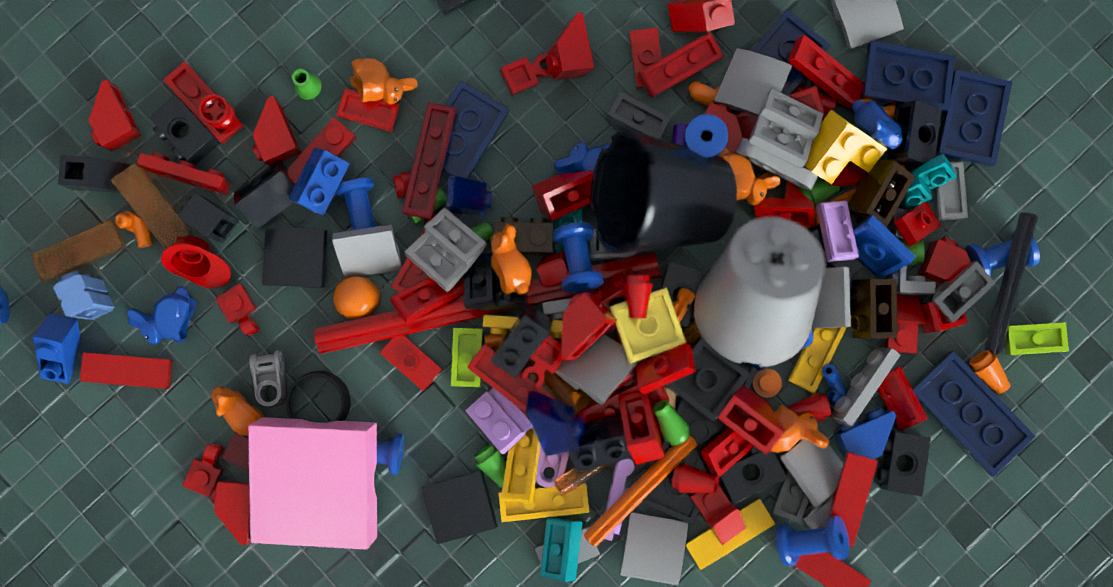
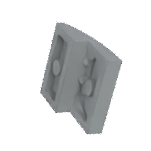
M831 0L835 18L841 23L847 48L852 49L904 29L895 0Z
M737 48L714 102L721 103L735 111L741 112L742 110L758 117L770 89L772 88L781 93L792 65L759 53Z
M771 88L757 117L748 143L802 168L807 162L812 141L818 135L823 113Z
M444 207L424 226L425 233L405 251V255L448 292L473 265L487 244Z
M392 224L333 233L332 241L345 278L401 270L403 265L398 244L395 242Z
M602 334L578 359L563 360L555 373L576 390L581 388L602 405L636 367L639 361L629 364L624 347Z
M799 440L790 451H785L780 457L814 507L820 505L836 491L843 464L829 444L827 447L820 448L809 440Z
M631 512L620 575L678 586L684 559L688 522Z

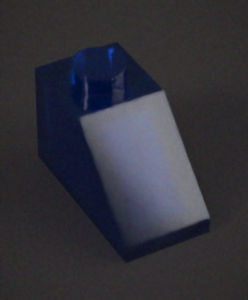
M449 175L446 205L451 213L486 216V208L492 207V191H488V186L485 182Z
M536 391L529 392L526 413L545 455L550 456L579 450L581 436L585 435V428L582 419H577L573 407Z

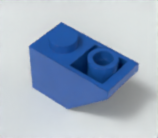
M49 313L33 335L39 375L42 379L69 384L81 341L78 319Z
M881 407L866 414L867 419L858 423L855 421L853 426L840 425L841 430L833 434L844 458L847 451L873 459L882 456L896 418L895 412L891 410L884 411Z

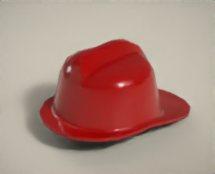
M178 236L174 245L167 247L161 256L162 265L169 272L205 288L216 289L223 287L229 282L231 277L228 264L222 258L212 253L211 247L206 240L197 236Z

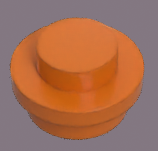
M766 368L756 372L752 386L759 396L769 398L778 394L782 386V380L775 370Z

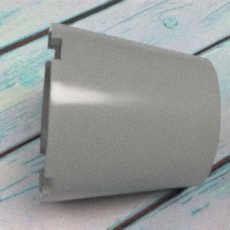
M774 217L753 220L737 231L700 283L695 296L694 317L696 325L702 337L716 352L739 364L747 362L759 364V367H766L782 363L800 351L811 332L825 270L824 254L814 236L805 228L792 221Z

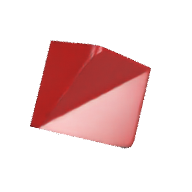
M565 250L543 257L536 269L545 287L561 283L569 275Z

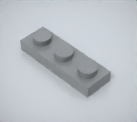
M878 347L873 350L867 357V364L863 370L851 380V387L847 391L846 396H842L836 402L834 412L830 418L838 424L853 426L900 357V354L893 348Z

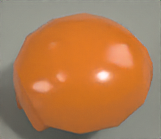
M362 276L344 278L335 287L333 296L336 311L348 319L372 316L379 308L381 300L378 286L369 278Z

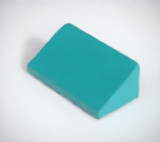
M547 517L540 577L562 582L576 580L582 532L581 521Z

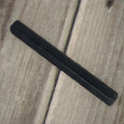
M1021 212L1017 222L985 344V350H989L993 354H1001L1005 344L1038 216L1033 213Z

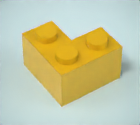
M830 110L821 122L818 135L812 141L808 159L804 166L832 184L849 161H852L869 173L887 148L839 114Z

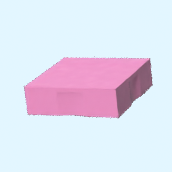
M261 417L250 424L251 543L368 549L377 538V496L374 487V473L377 465V423L354 421L316 423L303 419Z

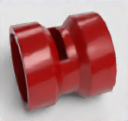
M212 94L204 97L200 102L199 114L211 126L221 130L233 124L236 116L235 110L223 97Z

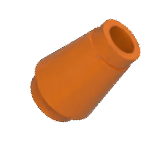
M984 350L970 360L969 364L974 373L996 394H1001L1010 388L1011 383L1008 381L996 354H991L989 350Z

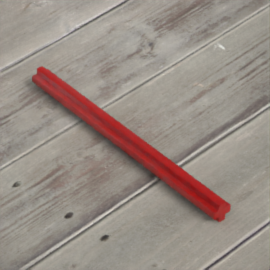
M654 252L592 266V270L602 274L604 283L609 281L617 272L625 271L630 267L637 276H650V279L660 277L659 265ZM536 278L530 280L531 284L528 286L527 299L528 304L535 306L544 302L574 297L579 293L563 291L562 282L545 287L541 279ZM464 295L407 324L397 310L315 328L314 339L319 354L482 318L483 315H495L513 310L487 311L467 309L464 306Z

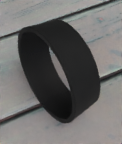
M313 371L301 376L290 387L286 397V410L290 419H295L290 407V399L295 386L305 378L318 376L330 380L338 388L342 404L340 413L335 421L346 420L350 411L351 398L347 386L338 376L326 371Z

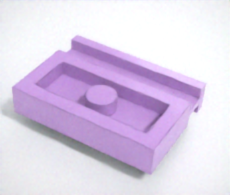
M494 388L489 392L486 391L465 410L503 455L523 438L530 428L533 429L535 427L519 407Z

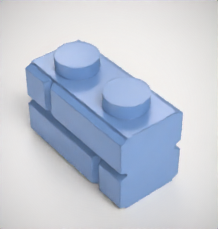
M78 271L70 272L62 276V281L56 283L53 287L58 300H62L61 307L65 316L93 320L113 311L115 308L110 295H106L108 290L104 281L92 278L90 274L80 275Z

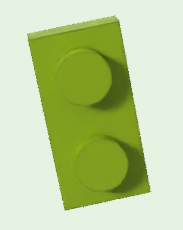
M1066 322L1009 326L1005 340L1006 354L1021 355L1069 351Z
M453 328L451 386L481 387V378L469 370L467 366L482 348L483 329Z

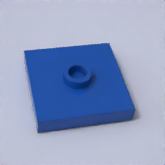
M874 215L853 227L859 255L858 259L879 279L909 265L916 257Z

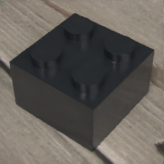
M701 337L692 346L695 372L664 386L707 420L714 422L749 377L750 373L736 362L720 355Z

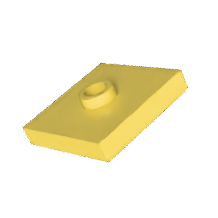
M667 287L651 293L647 318H629L626 301L610 306L613 316L617 319L615 324L629 364L664 353L686 343Z

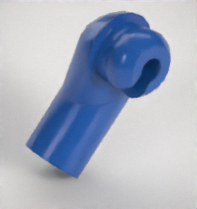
M826 364L821 371L830 388L826 396L831 403L836 404L842 396H846L847 391L836 367L832 364Z

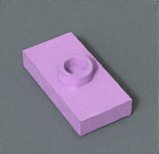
M847 201L822 202L816 205L827 261H845L858 258L859 255Z

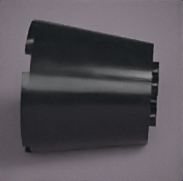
M619 131L611 136L612 143L608 148H602L595 164L590 193L591 216L597 217L599 226L595 232L599 241L607 250L613 253H629L717 242L726 234L732 223L737 204L736 179L726 159L718 155L703 157L690 150L687 146L634 131Z

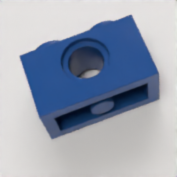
M314 147L288 199L312 212L324 216L350 163L324 149Z

